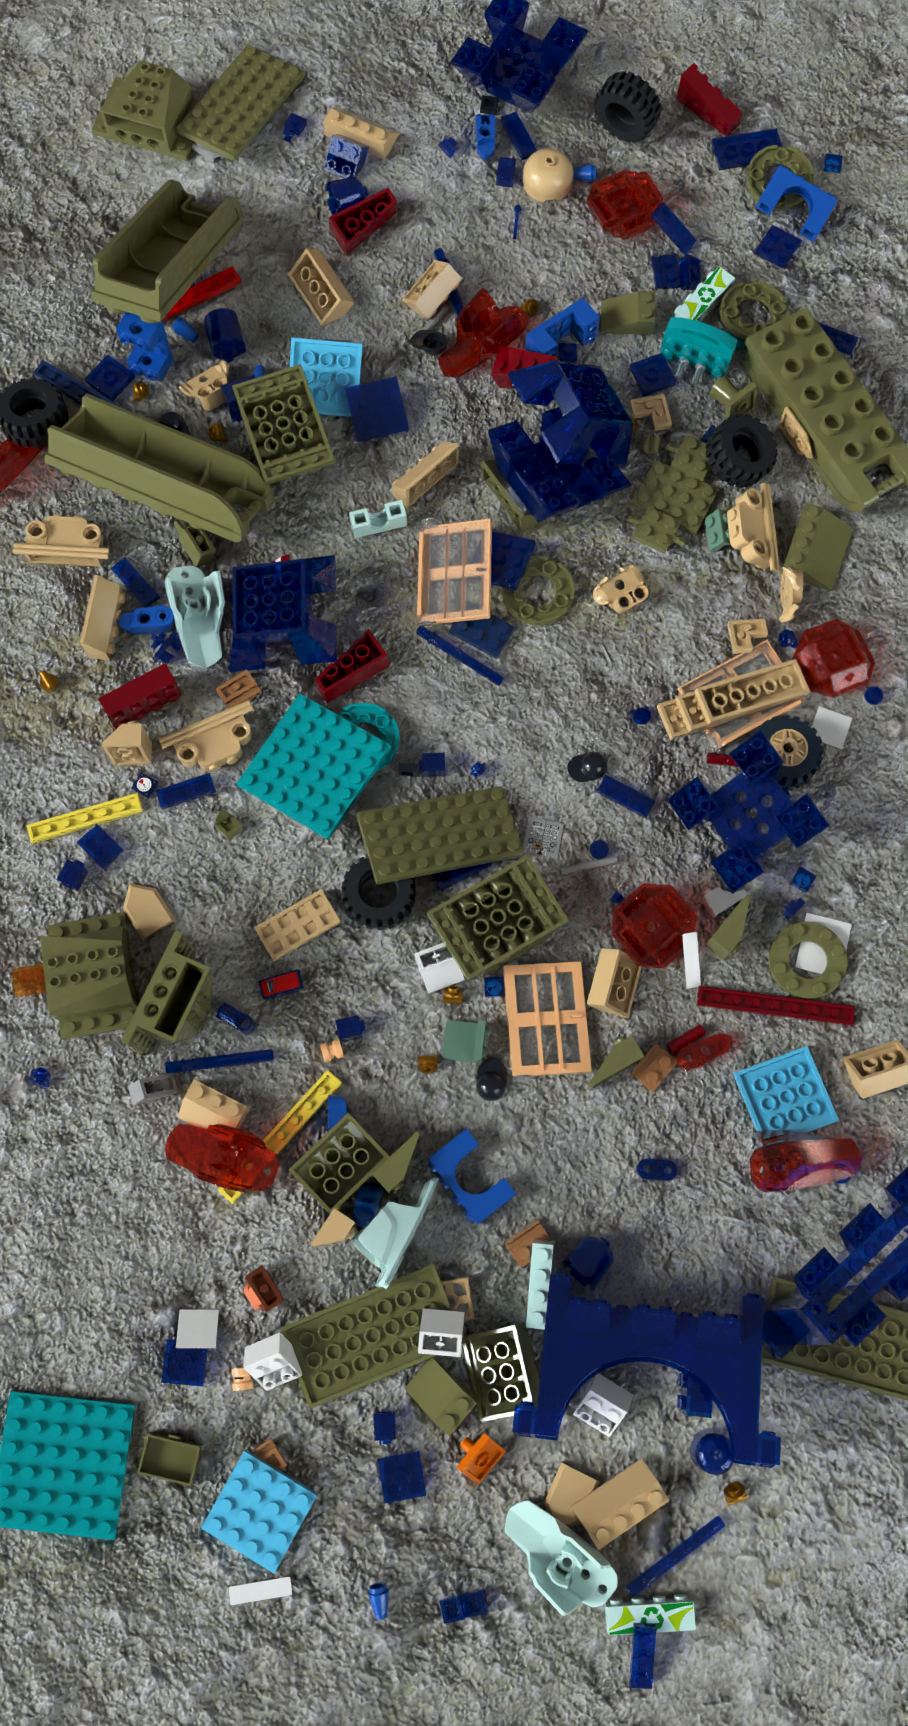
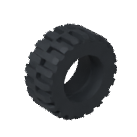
M626 71L612 74L606 80L595 96L594 108L598 121L603 124V128L608 130L612 136H616L621 141L625 140L628 143H636L644 140L661 116V103H659L658 95L656 96L655 94L656 91L649 86L647 81L642 80V77L639 75L635 76L632 72L626 73Z
M20 379L17 383L16 381L11 383L10 387L6 386L3 389V393H0V426L7 439L16 445L21 446L22 444L23 447L30 448V446L38 448L39 445L46 446L48 445L47 429L52 425L62 428L69 420L68 410L61 391L53 383L47 382L44 379ZM43 409L34 416L21 417L29 410Z
M736 414L728 417L709 435L706 442V458H709L708 464L709 467L713 468L712 472L715 475L717 474L722 482L726 481L727 485H735L737 488H747L760 481L773 469L777 461L776 457L778 456V449L775 448L777 443L773 439L772 431H769L767 429L768 426L765 423L762 424L760 419L752 418L751 415ZM732 440L741 443L747 449L751 462L742 459L736 453Z
M359 858V862L357 864L353 863L350 866V871H346L344 875L345 880L342 882V898L349 916L355 919L357 924L365 925L367 929L377 928L378 930H383L384 927L394 928V924H401L404 918L410 915L411 909L414 907L416 896L415 880L409 878L393 881L397 887L396 899L385 907H371L362 900L361 888L374 875L369 858Z

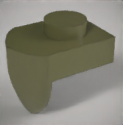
M219 810L216 814L215 826L228 841L244 830L243 826L229 812Z

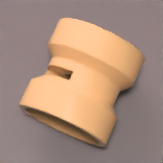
M339 1038L333 1040L331 1045L326 1042L320 1044L325 1063L331 1062L335 1056L338 1059L344 1058Z
M243 1367L232 1368V1376L234 1377L233 1391L253 1389L251 1375Z

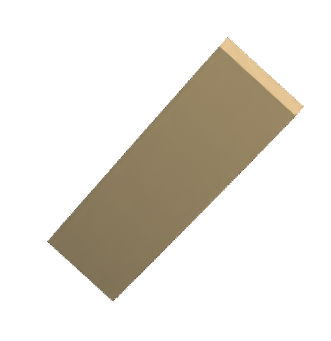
M794 659L698 687L693 692L677 696L676 699L659 703L657 709L670 740L793 700L809 694L810 690L797 660Z

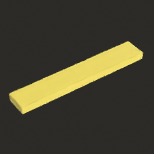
M134 793L28 824L27 829L31 843L35 844L143 812L139 794Z

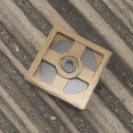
M469 1278L441 1281L452 1310L465 1312L464 1321L475 1319Z

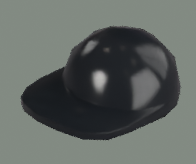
M423 329L417 331L411 337L410 343L413 347L424 350L425 353L431 356H437L446 349L447 339L440 332Z
M168 411L160 416L158 423L190 435L187 424L177 412Z
M598 752L575 756L567 765L570 777L577 782L597 780L604 776L608 768L607 760Z
M488 1058L479 1065L476 1091L484 1100L496 1101L505 1092L507 1069L502 1061L496 1058Z

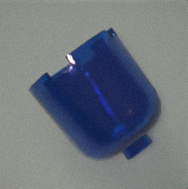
M356 177L328 181L325 184V192L328 191L329 193L327 204L332 215L368 197L366 186H363L362 182Z
M586 1236L561 1262L564 1268L568 1266L572 1270L569 1273L584 1286L587 1283L590 1284V1289L593 1290L614 1262L613 1253L609 1248L610 1243L603 1237L599 1239L594 1236Z
M710 1428L701 1430L694 1435L689 1452L691 1460L696 1467L712 1475H721L731 1469L735 1460V1449L728 1437L720 1431Z

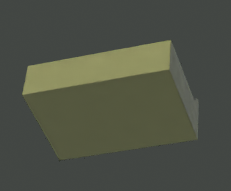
M150 1432L146 1434V1441L137 1473L191 1486L194 1482L203 1445L181 1440L180 1436L172 1434L163 1436Z

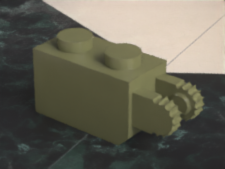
M175 520L174 526L179 534L178 539L195 567L198 568L212 563L216 549L205 531L195 529L185 521L186 527H184L180 520Z

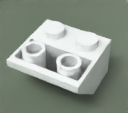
M444 943L414 953L415 961L428 994L446 988L449 985L465 981L462 971Z
M423 1308L418 1353L461 1357L465 1312Z
M280 1332L245 1347L243 1368L266 1391L302 1376L292 1344Z
M597 1373L588 1385L573 1415L610 1437L627 1414L634 1395Z

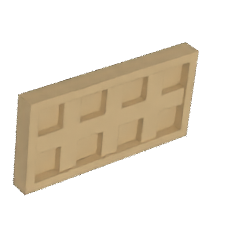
M320 889L255 926L254 929L274 962L337 926L341 921L324 892Z

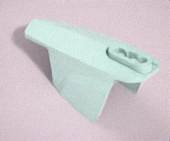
M195 566L175 567L168 573L165 579V587L169 604L173 611L176 629L188 662L197 667L207 669L222 658L219 630L225 601L220 571H214L205 577L202 570ZM187 589L191 593V595L186 594Z
M434 1177L425 1183L415 1207L388 1202L379 1209L377 1216L370 1224L364 1226L353 1238L352 1244L357 1250L381 1269L375 1284L376 1287L387 1289L403 1260L404 1255L402 1254L405 1253L423 1217L439 1178Z
M530 1500L518 1502L510 1508L506 1517L505 1533L527 1554L529 1575L533 1580L534 1586L561 1615L566 1616L574 1611L580 1603L591 1607L604 1605L618 1586V1575L605 1557L568 1526ZM582 1570H588L590 1576L584 1575ZM603 1584L607 1589L602 1590L599 1585Z

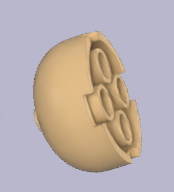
M551 148L534 152L527 159L523 168L522 179L524 189L530 197L540 202L555 199L558 201L564 198L570 192L573 184V167L569 158L561 151Z

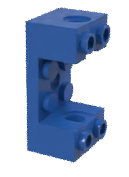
M581 298L526 333L525 350L556 356L558 347L556 341L567 337L570 332L583 347L588 343L591 344L597 338L600 317L587 301Z
M125 312L116 331L119 340L123 343L135 345L127 359L129 369L134 374L146 376L149 380L162 382L174 361L163 322L146 323L140 319V316Z

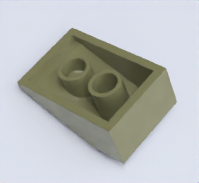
M637 291L601 301V333L653 335L655 326V292Z
M748 894L705 945L722 960L727 956L731 958L741 946L738 942L743 936L750 895Z
M625 1035L615 1041L614 1047L587 1086L588 1090L595 1088L639 1063L645 1057L633 1036L627 1038Z
M417 1131L372 1174L389 1194L392 1192L397 1194L404 1187L403 1182L406 1179L420 1140V1134Z
M434 1357L428 1359L404 1388L433 1422L449 1436L479 1400L473 1392Z

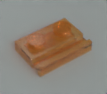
M43 964L12 969L14 997L20 998L47 993Z

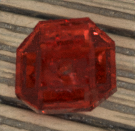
M623 170L593 183L586 203L603 230L609 232L614 238L627 240L656 226L664 198L647 172L638 173Z
M834 619L803 631L792 657V660H797L810 692H816L832 698L868 685L876 663L860 631L839 619ZM833 654L838 655L840 659L834 658Z
M643 883L612 909V936L637 966L664 969L684 952L682 935L694 932L697 915L672 885ZM650 921L653 922L655 925V929L653 932L650 931L648 928V923Z

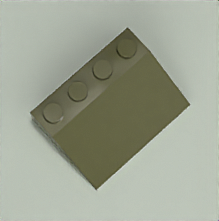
M806 502L783 565H787L792 570L801 569L803 571V582L832 591L854 528L826 509Z
M347 1113L289 1171L323 1208L331 1214L334 1208L337 1209L390 1157V1154Z
M526 1322L463 1336L465 1341L463 1349L473 1393L479 1398L476 1407L480 1422L535 1412L546 1407Z

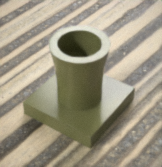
M727 376L719 378L713 384L710 390V397L725 405L724 420L736 414H744L745 416L755 410L757 385L754 382H751L740 391L731 383Z

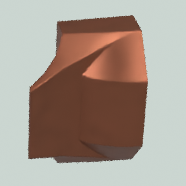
M263 1265L245 1276L246 1285L243 1292L254 1310L269 1312L285 1301L279 1288Z

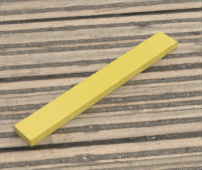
M327 1070L224 1182L218 1191L234 1204L326 1103L328 1095L334 1094L343 1083Z

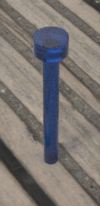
M515 205L514 207L516 214L513 239H516L518 217L521 211L520 205Z

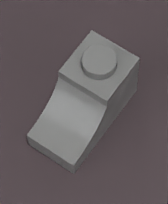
M720 886L715 889L711 887L703 892L704 896L700 901L711 917L715 919L739 904L747 895L745 889L737 892H728L722 890Z
M174 1073L139 1079L128 1086L133 1105L148 1103L179 1092Z

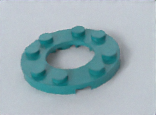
M355 703L344 707L337 714L353 724L367 723L373 725L379 731L381 740L391 745L392 749L377 771L386 767L393 760L399 748L400 735L395 719L392 718L387 710L371 703Z

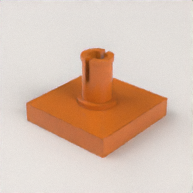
M485 1433L476 1443L469 1437H466L461 1442L460 1447L467 1454L456 1467L479 1485L505 1454L506 1450Z

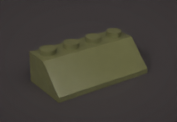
M500 459L482 461L483 480L523 533L539 523L541 514L539 507L536 504L533 505L528 492H523L520 488L519 480L516 477H512L506 463L503 464Z

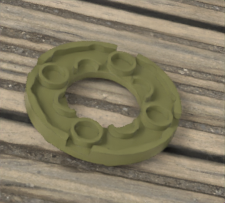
M772 145L760 150L750 161L746 173V183L751 196L757 202L759 201L767 187L764 181L765 171L769 167L778 164L789 167L794 174L802 176L807 182L814 184V169L809 159L801 151L791 146L786 148ZM787 194L779 199L773 210H791L800 206L806 200L797 194Z
M759 281L745 284L740 282L733 285L726 291L720 304V317L729 332L744 341L750 335L790 315L787 300L782 293L773 286ZM758 300L769 308L771 318L765 324H748L739 316L738 307L744 301Z
M529 556L514 563L503 578L501 589L502 600L508 612L517 620L534 626L548 625L561 619L569 611L575 593L573 578L566 567L560 562L557 563L550 560L546 556ZM531 576H543L553 583L556 594L548 605L534 607L522 599L520 594L521 584Z
M799 922L786 927L775 937L770 946L768 966L776 984L789 995L808 1000L818 999L834 991L842 982L847 970V954L843 943L832 930L814 922ZM801 942L817 944L826 955L825 971L814 979L798 976L790 966V952L795 945Z

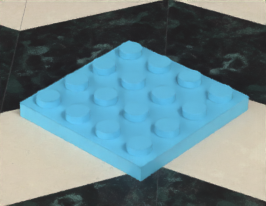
M291 338L290 367L301 364L319 415L358 418L363 344Z
M808 1046L733 1073L764 1149L839 1121Z
M245 1449L201 1529L270 1572L275 1573L318 1493Z

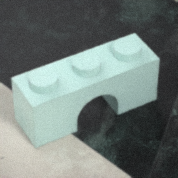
M402 500L384 504V509L378 513H368L367 508L349 512L354 538L407 526V516Z

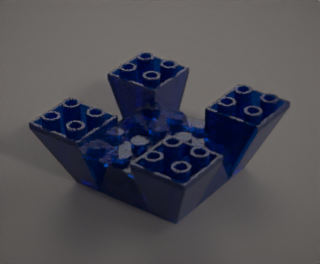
M492 0L484 12V17L494 42L488 47L467 37L452 58L451 64L473 86L495 97H499L524 111L532 113L540 106L556 82V75L572 58L588 34V30L558 17L542 41L523 32L529 2L525 0Z
M554 360L508 373L511 384L517 390L519 398L524 404L548 406L552 400L558 404L563 417L540 433L545 445L549 448L553 459L557 463L580 465L590 446L596 453L598 461L602 466L625 467L627 465L634 423L601 366Z
M571 404L543 412L539 442L535 444L517 420L488 430L497 468L538 523L596 502L632 485L611 457L584 468L581 466L571 451L585 438L590 429Z
M335 555L229 567V602L233 603V621L229 635V672H240L246 669L248 671L266 669V643L289 640L301 665L337 662V626L312 615V594L336 591Z
M759 730L729 753L742 772L720 789L715 791L697 776L667 798V801L688 830L711 822L725 841L729 849L710 863L732 894L765 872L763 855L789 837L796 849H798L830 826L807 793L795 801L777 777V773L784 761L762 730ZM744 792L746 800L742 803L739 800V796ZM769 796L773 798V804L770 807L766 805V799ZM752 808H756L758 812L755 818H752L750 815ZM737 819H740L742 822V826L740 829H736L735 827V821ZM764 823H766L769 827V830L766 834H764L761 831V827Z

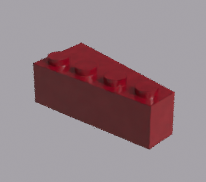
M693 63L681 74L676 100L714 127L719 133L728 137L740 125L743 113L728 97L724 98L721 90L717 86L713 87L708 82L709 77L705 73L702 75L697 70L698 66Z
M388 187L329 217V229L345 256L350 254L397 213V200Z
M500 345L491 376L499 388L560 386L566 370L556 356Z
M367 629L364 635L359 640H355L352 643V647L343 652L334 664L331 663L315 678L317 690L326 703H329L390 666L388 655L371 631Z

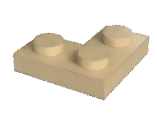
M664 394L630 400L629 405L633 418L650 416L654 431L672 428V421Z
M765 619L728 621L727 627L733 654L752 653L751 638L767 637L768 631Z

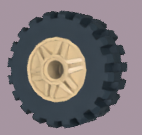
M783 715L781 719L779 716L772 717L771 721L766 720L762 726L758 727L749 743L750 745L747 749L749 757L747 761L749 765H752L750 770L753 774L756 773L758 775L757 780L760 782L762 780L765 781V786L769 788L776 786L775 790L780 791L783 787H785L786 791L793 790L794 787L799 788L813 777L822 763L823 757L821 755L824 752V747L820 746L822 739L820 736H816L818 731L814 727L811 729L808 726L809 722L806 720L804 722L799 721L800 717L794 716L792 719L789 715Z

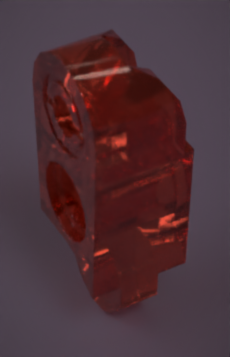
M719 1033L687 1045L677 1052L676 1062L683 1071H693L729 1052L733 1043L732 1038L727 1034ZM701 1047L709 1048L710 1055H703ZM690 1055L692 1057V1061H687L685 1059V1056Z

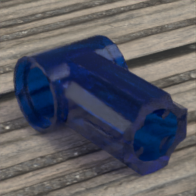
M225 1002L219 1007L216 1018L239 1030L242 1034L248 1035L255 1031L256 1023L251 1016L244 1014ZM250 1020L247 1028H241L243 1021Z

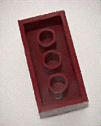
M164 663L103 695L98 700L116 730L121 724L140 720L147 713L162 708V705L176 701L182 694L169 668Z

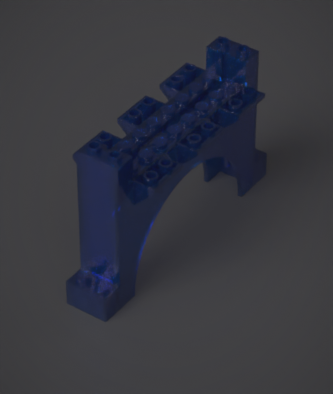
M908 1166L884 1188L890 1202L881 1213L869 1203L838 1232L846 1249L834 1258L823 1247L792 1277L797 1288L779 1298H775L746 1326L774 1359L781 1360L796 1345H832L839 1337L844 1338L852 1346L857 1347L887 1317L873 1302L872 1298L882 1288L900 1301H903L908 1296V1236L859 1284L847 1285L873 1257L877 1256L908 1225ZM846 1286L850 1293L828 1313L829 1307L826 1303Z
M555 1272V1275L550 1274L537 1407L533 1405V1402L521 1401L520 1405L515 1404L512 1430L515 1436L558 1441L559 1429L568 1405L580 1388L590 1379L604 1370L617 1365L632 1362H651L673 1368L685 1374L700 1385L718 1407L728 1430L732 1463L773 1469L780 1466L781 1437H777L776 1433L771 1431H762V1433L758 1434L764 1298H759V1295L754 1293H747L746 1296H742L739 1304V1318L738 1315L729 1313L725 1314V1317L716 1316V1313L712 1311H703V1314H698V1317H693V1314L689 1312H680V1315H676L677 1311H672V1307L659 1306V1309L650 1308L651 1305L641 1303L637 1307L633 1306V1310H630L629 1306L616 1305V1308H613L605 1299H595L594 1302L586 1301V1298L581 1296H573V1299H571V1277L565 1272Z

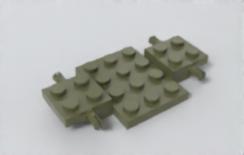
M686 435L679 447L668 443L666 450L675 453L671 467L654 459L631 503L632 507L645 512V514L640 519L630 514L627 520L637 525L632 539L664 554L673 542L682 547L684 546L686 539L677 536L679 528L696 536L719 491L718 488L704 482L707 474L713 470L712 467H709V458H706V443Z

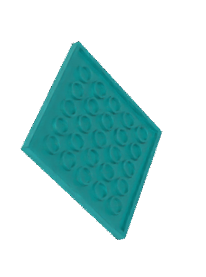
M299 693L236 785L329 841L392 747L390 744Z
M10 1391L0 1448V1527L115 1540L136 1405Z

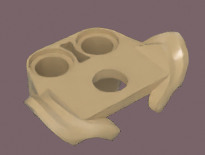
M225 360L221 361L184 385H180L179 389L191 398H199L204 410L210 411L230 400L233 395L227 380L229 374L227 362ZM203 378H209L205 382H200Z
M636 565L621 567L620 571L622 573L609 580L610 577L608 575L604 577L594 589L593 598L595 602L600 605L608 604L617 613H625L641 604L648 597L649 591L643 585L645 579ZM617 580L623 581L624 589L618 590L615 587V582ZM635 591H639L642 598L636 597ZM624 600L627 607L621 606L619 601Z
M783 565L780 588V601L783 611L779 621L787 622L794 618V612L799 607L797 604L802 602L803 571L801 569L792 570L787 565Z

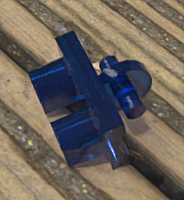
M173 630L165 642L163 639L166 635L163 632L159 636L155 634L151 636V639L154 641L151 648L155 650L158 645L160 646L152 658L155 662L159 660L168 665L174 656L167 652L166 649L170 646L178 652L182 647L180 638L177 637L178 633Z

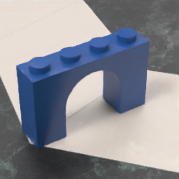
M779 165L755 208L770 216L781 197L787 194L800 195L809 206V215L799 234L814 242L838 200L832 194L822 191L817 185L807 182L802 176L792 173L787 167Z
M465 1129L428 1158L430 1162L428 1167L434 1174L438 1173L441 1176L442 1180L440 1183L446 1191L450 1189L455 1196L452 1199L458 1207L463 1206L467 1212L464 1215L470 1223L475 1222L478 1225L514 1197L516 1193L505 1178L481 1194H470L459 1187L455 1178L456 1167L464 1157L479 1146L470 1132Z

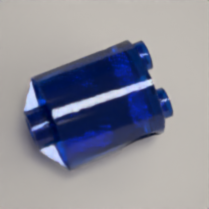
M220 308L209 312L205 316L203 323L212 355L215 358L229 363L235 357L246 352L247 349L238 316L234 310Z

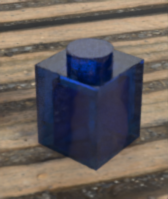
M499 158L496 185L513 187L516 159Z
M445 752L422 753V760H418L419 771H423V777L445 776Z
M67 859L56 880L61 885L78 892L88 874V870L84 867V863L76 859L74 862Z
M359 1015L335 1020L340 1042L362 1038L363 1032L366 1031L364 1019L360 1020Z
M395 1411L374 1412V1441L379 1440V1444H391L392 1440H396Z

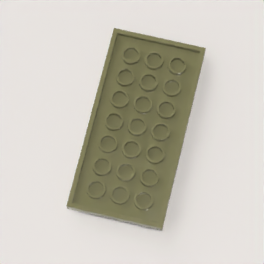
M248 44L176 127V132L235 161L303 80L305 71Z
M502 786L357 812L356 815L376 885L524 855V850Z
M435 1264L391 1281L387 1289L383 1287L374 1288L280 1328L282 1335L292 1344L302 1371V1376L298 1377L309 1409L436 1356L418 1353L423 1308L453 1311Z
M772 1277L756 1360L908 1401V1312Z

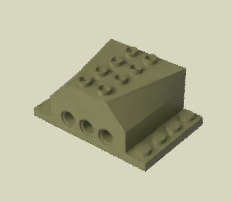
M140 60L128 68L124 79L115 77L93 125L92 133L93 135L187 161L192 151L191 145L194 141L177 134L176 127L199 100L193 98L191 86L173 69Z
M301 364L232 385L254 456L266 485L335 464V459Z
M528 855L427 912L428 918L467 981L478 975L481 980L544 943L551 932L569 922V919Z
M120 912L48 925V936H40L49 1014L59 1020L61 1040L127 1029L138 1007L126 913Z
M175 930L121 1039L123 1044L144 1056L145 1052H149L152 1046L151 1039L171 1046L195 1037L198 1032L203 1030L206 1014L209 1015L214 1006L212 1003L211 968L194 961L195 949L184 934Z

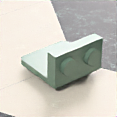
M717 509L704 518L709 551L716 552L725 545H731L727 511Z
M448 1020L445 1026L442 1050L443 1059L481 1064V1058H486L487 1046H483L484 1038L488 1039L489 1027L485 1026L486 1021L478 1020V1023Z

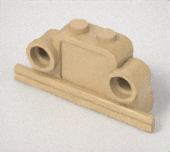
M762 483L760 484L761 494L755 488H750L744 494L737 497L735 501L736 506L727 511L730 544L734 549L741 550V555L746 562L755 564L760 569L765 570L770 567L771 571L780 572L771 488L769 484Z
M63 515L46 517L44 523L38 520L31 521L26 526V543L14 542L13 554H24L29 563L101 567L102 559H108L109 548H102L103 537L99 527L95 524H88L80 516L64 517Z
M248 700L160 737L158 740L162 749L174 745L177 757L185 767L191 768L199 764L203 771L215 772L223 765L236 763L242 756L243 752L240 745H246L251 740V729L243 715L254 710Z

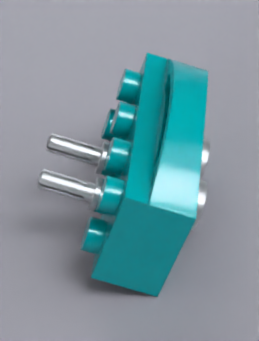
M671 317L663 336L659 355L665 360L673 359L679 362V367L675 374L676 378H681L685 366L695 367L696 371L692 383L697 384L703 371L710 372L714 377L726 376L738 340L711 325L691 319Z

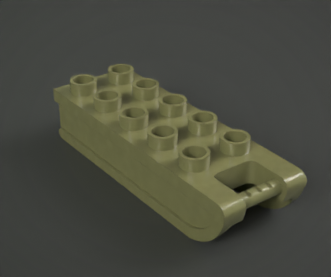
M168 180L94 257L95 288L91 291L92 301L106 305V309L114 313L129 312L138 315L146 323L161 322L241 227L243 215L239 200L228 197L218 208L196 202L195 195L186 192L179 181Z
M807 307L746 338L745 344L748 348L744 360H742L743 367L780 420L785 407H790L809 434L813 449V458H808L834 497L844 507L852 511H861L878 502L879 496L899 485L908 486L907 445ZM881 464H885L894 476L872 486L864 473Z
M85 394L82 397L80 410L62 428L52 425L47 429L48 451L45 453L46 464L58 468L63 474L75 475L87 480L97 488L108 489L123 495L130 502H140L152 507L161 515L173 516L189 523L195 529L207 530L233 542H240L250 531L249 523L256 514L265 513L274 502L270 485L265 484L261 471L247 459L90 394ZM238 504L246 509L239 516L231 505Z

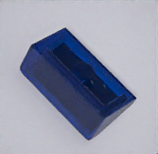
M686 254L679 260L681 290H696L697 286L701 283L700 259Z

